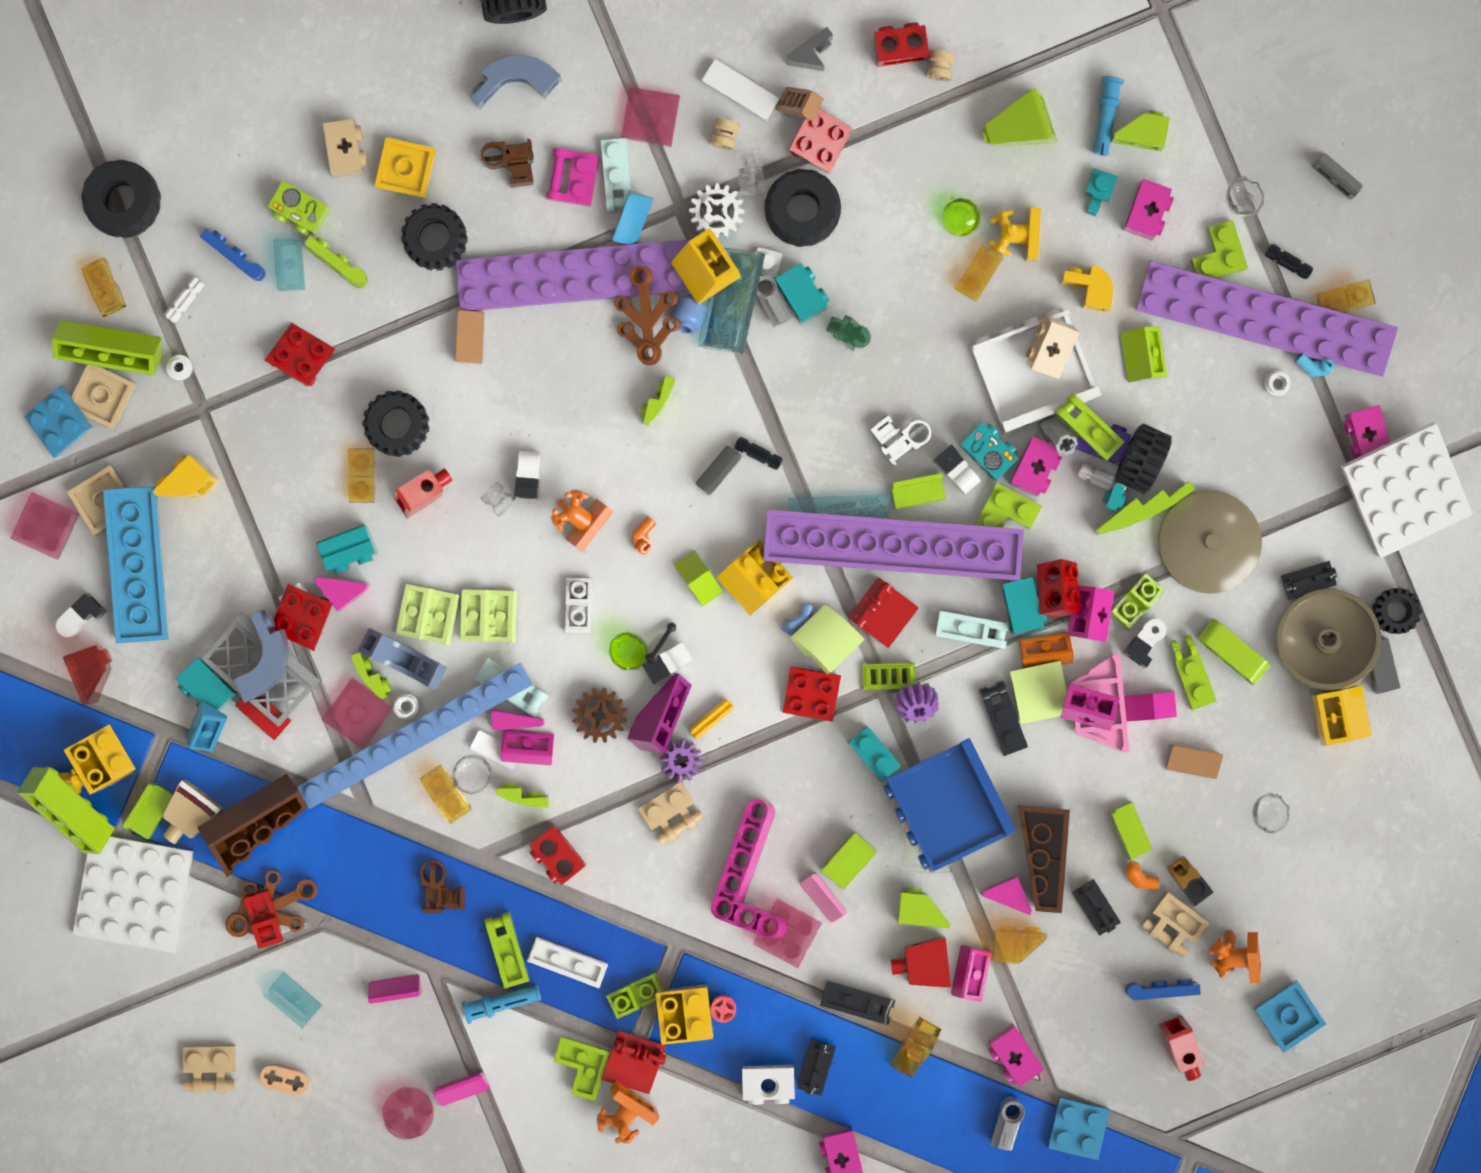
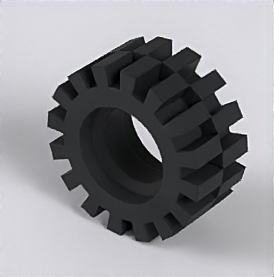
M1392 588L1383 591L1380 596H1377L1375 599L1376 603L1373 604L1372 609H1374V614L1381 627L1380 629L1390 634L1410 632L1409 630L1414 629L1416 623L1420 622L1421 618L1419 616L1422 614V609L1419 607L1421 602L1420 600L1417 601V596L1414 593H1410V590L1402 588ZM1394 601H1400L1406 607V615L1400 621H1394L1388 615V607Z

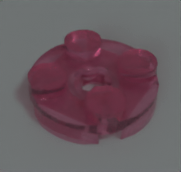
M402 1087L390 1094L383 1105L382 1116L385 1126L393 1136L403 1140L419 1137L427 1132L434 1120V1104L424 1091L415 1087ZM410 1106L413 1108L415 1117H409L406 1120L403 1118L404 1113L401 1110L403 1107L407 1109Z

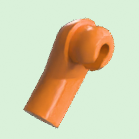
M646 516L632 533L634 549L637 553L643 555L648 554L651 550L648 533L656 526V523L649 516Z
M1129 862L1126 865L1125 875L1135 888L1158 890L1159 877L1145 876L1137 862Z

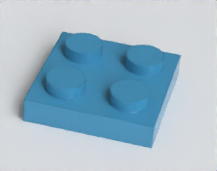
M64 386L57 387L24 416L53 458L60 456L92 428V425Z
M1297 980L1254 1008L1283 1053L1326 1025Z
M1059 1097L1048 1141V1149L1099 1160L1110 1109Z

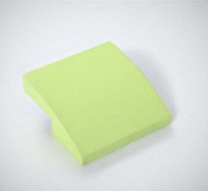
M406 584L395 634L450 645L460 595Z
M462 590L460 641L516 642L517 591Z
M826 604L790 637L806 657L810 655L826 674L831 673L864 641V638L843 617Z
M1060 661L1010 672L1021 725L1061 716L1067 689Z

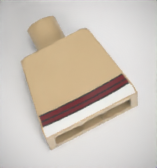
M187 779L181 780L162 816L171 823L163 836L173 844H176L183 834L189 838H195L200 833L197 827L222 813L225 808Z

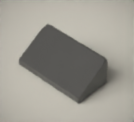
M1326 153L1313 165V168L1348 199H1353L1363 187L1358 180Z
M726 446L696 481V485L707 495H711L741 460V454L730 446Z
M1389 638L1381 640L1378 660L1370 672L1375 694L1401 688Z

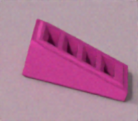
M491 710L492 730L494 729V731L545 725V720L542 718Z

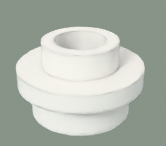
M175 355L170 358L166 367L169 376L178 381L187 379L193 370L191 361L183 355ZM178 363L183 364L181 372L175 371V365Z
M1273 371L1267 375L1264 384L1266 391L1270 395L1282 396L1290 389L1291 382L1286 373ZM1275 379L1281 381L1280 388H1275L1273 386V381Z
M402 694L395 699L393 710L399 718L411 719L418 713L419 703L413 695ZM406 701L411 704V709L407 712L402 709V704Z

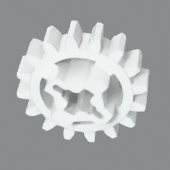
M716 183L713 190H711L709 185H706L705 193L698 190L697 195L699 199L691 200V203L696 207L689 209L690 214L696 215V217L691 219V223L699 224L696 231L700 232L703 229L711 228L717 239L719 234H723L725 238H728L729 230L736 233L737 228L735 224L742 225L743 220L738 216L745 214L744 209H739V206L743 204V200L735 199L738 192L734 191L730 194L728 185L721 190L719 183ZM720 195L723 196V198L721 200L712 199L711 196ZM703 204L707 209V214L701 219L700 207ZM731 205L734 207L733 219L727 214V210ZM711 206L716 209L721 207L723 217L717 214L712 216ZM712 224L723 225L722 228H712L710 226Z

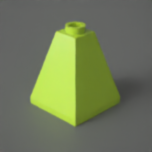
M1037 88L1030 90L986 123V129L982 130L986 144L991 143L993 146L1054 144L1058 142L1043 94Z

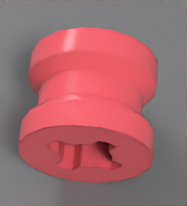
M720 995L712 1001L711 1014L716 1021L728 1022L735 1016L736 1004L730 996Z

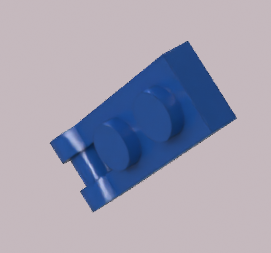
M205 229L200 235V238L253 280L262 281L265 278L266 272L264 268L257 263H248L245 260L247 255L238 247L234 246L233 249L225 244L227 239L218 231L214 230L211 233Z
M1192 978L1177 979V984H1167L1166 980L1152 981V986L1142 987L1131 982L1125 987L1126 995L1133 1000L1201 995L1200 984L1193 982Z

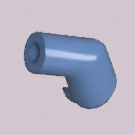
M802 603L797 617L782 621V631L787 632L788 635H793L811 618L814 606Z

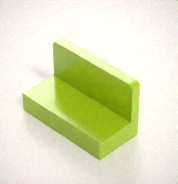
M1160 326L1142 327L1121 332L1120 336L1128 382L1167 377Z
M942 473L891 483L895 510L946 500Z
M155 782L149 783L122 827L126 830L131 829L149 840L161 822L162 816L174 794Z
M1133 802L1108 812L1129 860L1133 861L1137 856L1153 850Z
M854 831L820 870L839 887L845 889L876 854V850Z

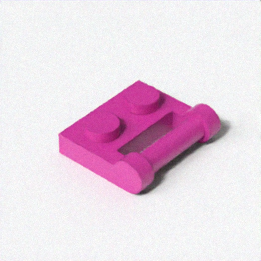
M553 148L554 164L550 190L546 192V199L591 207L599 155ZM565 159L572 160L567 194L560 193Z

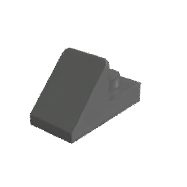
M826 27L786 56L788 66L824 71L825 66L815 52L822 53L832 45L830 41L833 40V33Z

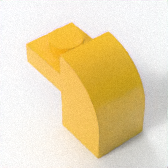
M1092 265L1089 268L1088 274H1084L1085 270L1079 268H1070L1069 271H1064L1061 284L1086 288L1082 308L1101 312H1109L1111 310L1113 283L1109 275L1102 268Z

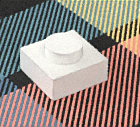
M758 247L756 256L762 257L759 275H768L775 279L778 275L783 253Z

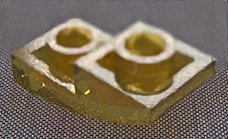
M982 244L955 289L977 302L1004 257Z
M104 257L81 268L90 293L103 317L126 307L120 287L114 281L108 261Z
M1369 279L1316 294L1319 306L1344 313L1376 304Z
M349 448V503H374L375 448Z
M441 764L420 778L429 796L450 824L471 811V805L456 788V782Z

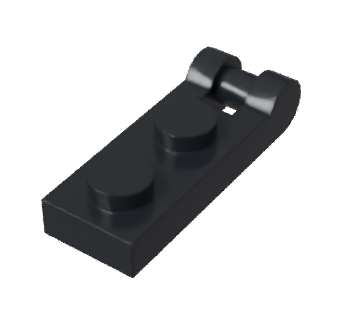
M1004 681L996 682V685L990 688L986 686L980 688L979 692L1003 756L1028 748ZM1000 695L1002 702L993 705L991 698Z
M827 980L820 1006L889 1025L891 1017H889L891 1007L894 1008L896 1000ZM874 1003L881 1004L879 1013L872 1012Z

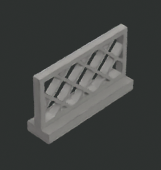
M241 612L235 619V622L201 658L237 691V686L234 680H232L231 668L246 667V673L250 672L249 667H255L258 663L249 664L248 649L260 648L262 650V642L253 622ZM236 629L244 634L245 646L230 647L229 636ZM248 639L255 645H248ZM226 641V647H220ZM245 649L246 664L231 665L230 650ZM227 650V665L216 666L210 660L216 651ZM289 654L283 679L277 682L284 683V698H270L268 691L266 692V699H253L250 702L280 727L321 681ZM228 668V675L221 669ZM286 672L290 674L294 679H287ZM287 682H299L305 690L298 697H288ZM295 700L288 708V701ZM285 701V712L279 719L270 713V702ZM259 702H266L267 709L264 708Z

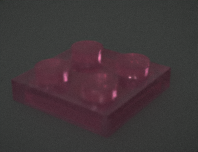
M630 87L621 138L672 147L680 95Z
M31 492L10 539L59 560L80 513Z
M352 678L321 720L364 750L391 714L393 707Z
M776 898L769 912L785 920L786 932L783 936L776 939L757 935L753 945L798 968L822 922ZM774 920L769 921L767 926L770 933H773L776 929Z

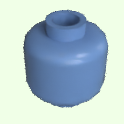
M687 294L678 298L670 317L679 319V332L692 334L694 331L701 329L707 313V307L703 302L698 305L692 294Z

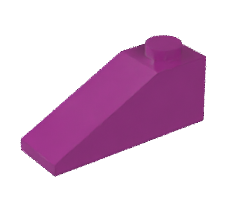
M674 673L638 713L627 739L640 750L665 754L692 685L680 674Z

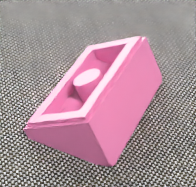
M816 872L811 873L800 883L801 887L831 923L847 914L846 909Z

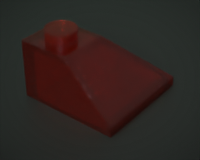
M95 645L63 656L82 705L95 704L99 701L111 672L110 663L112 658L108 649H103L102 645Z

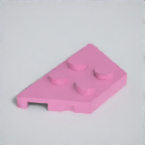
M1114 654L1070 682L1072 685L1120 697L1111 730L1108 731L1075 721L1074 729L1078 735L1123 752H1130L1120 654Z

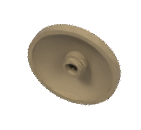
M1204 491L1180 500L1170 509L1159 531L1158 547L1162 563L1175 581L1189 590L1211 594L1230 590L1240 585L1250 576L1260 558L1262 536L1254 514L1242 501L1226 493Z
M1336 589L1316 590L1298 598L1284 612L1277 630L1278 654L1287 672L1301 684L1320 691L1343 690L1362 681L1374 668L1381 650L1380 626L1369 606L1355 595Z

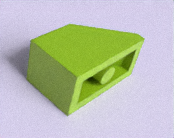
M1150 110L1149 113L1142 114L1116 132L1112 137L1111 143L1161 152L1165 148L1170 117H1165L1163 112Z
M906 887V891H900L898 923L950 929L949 921L928 895L921 893L922 888Z

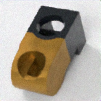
M1184 856L1167 867V870L1185 893L1193 907L1214 893L1196 868Z

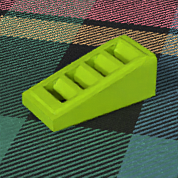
M915 663L862 664L863 690L907 688L909 683L915 685ZM896 668L897 684H892L891 669ZM902 668L907 670V683L902 684ZM870 669H875L876 684L871 685ZM881 669H886V684H881Z

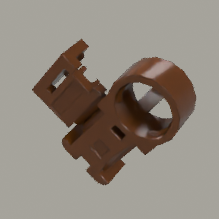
M527 138V143L505 146V142L502 141L489 142L483 146L481 150L482 164L490 170L504 167L512 170L513 177H510L511 188L533 185L531 164L534 162L531 139ZM490 148H497L502 152L501 155L483 156L485 151Z
M435 859L426 862L420 871L421 886H425V908H421V911L423 913H442L445 909L465 910L466 886H458V889H449V886L442 888V886L446 885L447 875L444 863ZM429 863L430 881L425 876V869ZM436 863L443 869V876L438 882H435Z

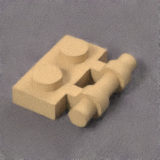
M682 782L677 783L638 808L651 831L658 826H661L664 830L662 834L656 837L661 846L668 841L673 842L678 838L677 835L688 828L690 830L697 826L696 823L704 819L700 810L691 815L687 810L695 802ZM680 813L683 820L671 827L668 820Z
M1166 892L1152 911V913L1159 917V920L1154 924L1147 918L1141 927L1148 931L1150 937L1153 939L1157 938L1167 946L1166 949L1171 953L1176 952L1181 957H1184L1188 949L1181 943L1185 938L1195 943L1209 925V922L1172 894ZM1167 924L1178 931L1174 938L1163 930Z
M236 1045L183 1047V1073H193V1081H183V1091L202 1093V1091L216 1090L217 1093H225L226 1090L236 1089V1080H226V1073L236 1072ZM203 1073H217V1079L203 1080Z

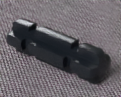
M1271 244L1265 252L1267 258L1277 260L1276 263L1293 273L1297 272V275L1303 279H1308L1313 272L1312 266L1307 263H1301L1302 260L1285 250L1282 252L1281 248L1275 244Z
M739 437L734 445L735 450L741 453L746 452L747 456L763 464L767 463L774 470H778L783 461L782 457L770 454V451L753 442L750 444L749 440L743 437Z

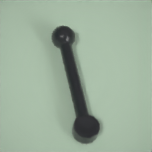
M670 622L667 624L666 632L652 653L646 655L648 663H654L657 660V653L671 632H674L677 628L675 623Z

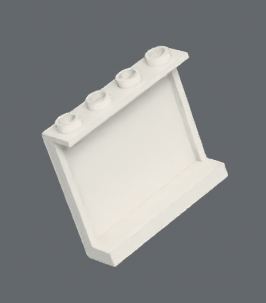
M1061 308L1046 313L1049 317L1072 325L1068 316L1070 314L1069 309L1062 312ZM1037 317L1022 322L1024 327L1014 330L1013 326L999 331L1000 336L990 339L989 335L975 340L976 345L971 348L1003 434L1055 415L1054 411L1068 401L1067 397L1071 393H1074L1084 403L1102 396L1099 387L1095 386L1078 339H1076L1059 379L1035 371L1026 363L1027 359L1025 358L1027 349L1030 345L1034 344L1037 337V326L1044 319L1038 321Z

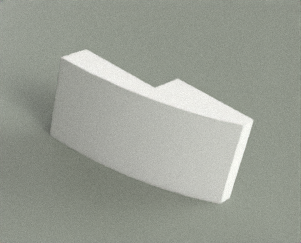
M566 578L565 632L591 633L592 578Z

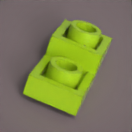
M665 375L664 381L659 380L656 395L660 396L659 400L649 398L648 404L643 403L640 418L644 419V425L649 426L664 409L675 384L674 377Z
M1145 573L1111 610V616L1126 630H1129L1164 592V589Z
M362 653L351 655L353 664L365 684L379 698H389L388 692L391 691V687L387 677H382L381 673L371 676L370 671L373 670V666L368 656L364 657Z
M517 782L502 783V788H496V794L508 801L530 807H549V796H543V792H528V797H523V787H517Z
M654 972L608 994L606 997L616 1018L619 1019L639 1010L643 1006L655 1002L656 993L665 990L657 973Z

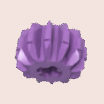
M917 682L916 685L909 683L907 688H900V693L895 695L897 713L899 717L904 718L905 722L911 720L914 723H917L919 720L925 722L927 717H934V713L939 710L937 692H935V688L930 687L929 683L923 685L920 682Z
M685 739L680 740V747L677 748L676 742L672 740L670 744L674 750L671 751L667 748L665 753L669 754V757L662 756L659 758L661 762H668V765L663 766L661 770L666 771L671 768L672 771L669 773L668 778L672 779L676 772L678 773V782H682V774L685 773L688 781L692 780L690 770L696 774L700 772L693 764H703V760L694 759V756L701 754V750H696L693 753L690 751L695 745L694 742H691L688 748H684ZM679 753L682 756L687 755L689 761L685 762L688 765L683 768L680 764L675 765L674 760H677L675 755Z

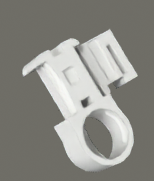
M887 415L871 427L870 430L881 444L885 443L887 447L885 448L882 445L881 450L893 465H897L896 460L912 447L916 450L930 440L931 429L925 421L920 419L911 421L901 430L903 433L901 435L900 429H895L892 426L891 422L893 420ZM887 421L889 422L887 425H885L882 429L878 431V428L884 425ZM923 424L909 435L910 428L913 425ZM926 428L928 429L925 440L921 442L912 441L919 433Z

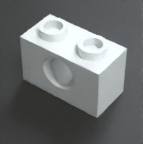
M793 1065L742 1066L743 1100H748V1104H764V1100H774L775 1104H787L789 1099H795ZM772 1079L776 1083L775 1088L772 1091L763 1090L761 1087L763 1080Z

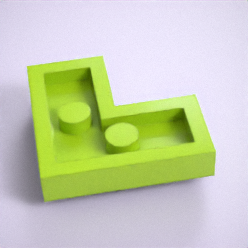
M1231 220L1208 227L1214 252L1191 259L1194 272L1214 278H1221L1247 270L1248 266L1234 221Z
M996 483L975 526L1002 528L1006 519L1009 518L1031 529L1042 506Z
M561 1036L553 1062L578 1069L571 1091L572 1095L596 1101L610 1050Z

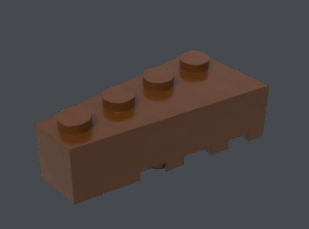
M286 773L197 828L222 870L229 877L234 872L233 868L240 861L245 863L252 856L251 852L261 843L263 845L271 840L272 833L278 828H285L307 808V805Z
M1018 805L1035 910L1062 913L1070 809Z

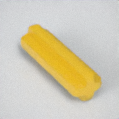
M724 699L690 727L689 732L695 739H699L734 709L733 705L729 700Z

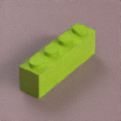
M60 320L52 338L53 359L154 376L162 357V337Z
M48 766L45 768L33 767L17 793L81 852L100 854L115 829L107 822V817L96 812L91 807V802L80 797L75 792L76 789L71 784L64 782L55 769Z

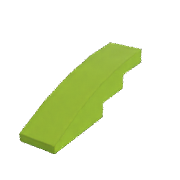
M1188 481L1170 496L1164 490H1160L1143 505L1135 498L1094 532L1096 535L1120 530L1151 518L1179 502L1194 491L1195 487Z

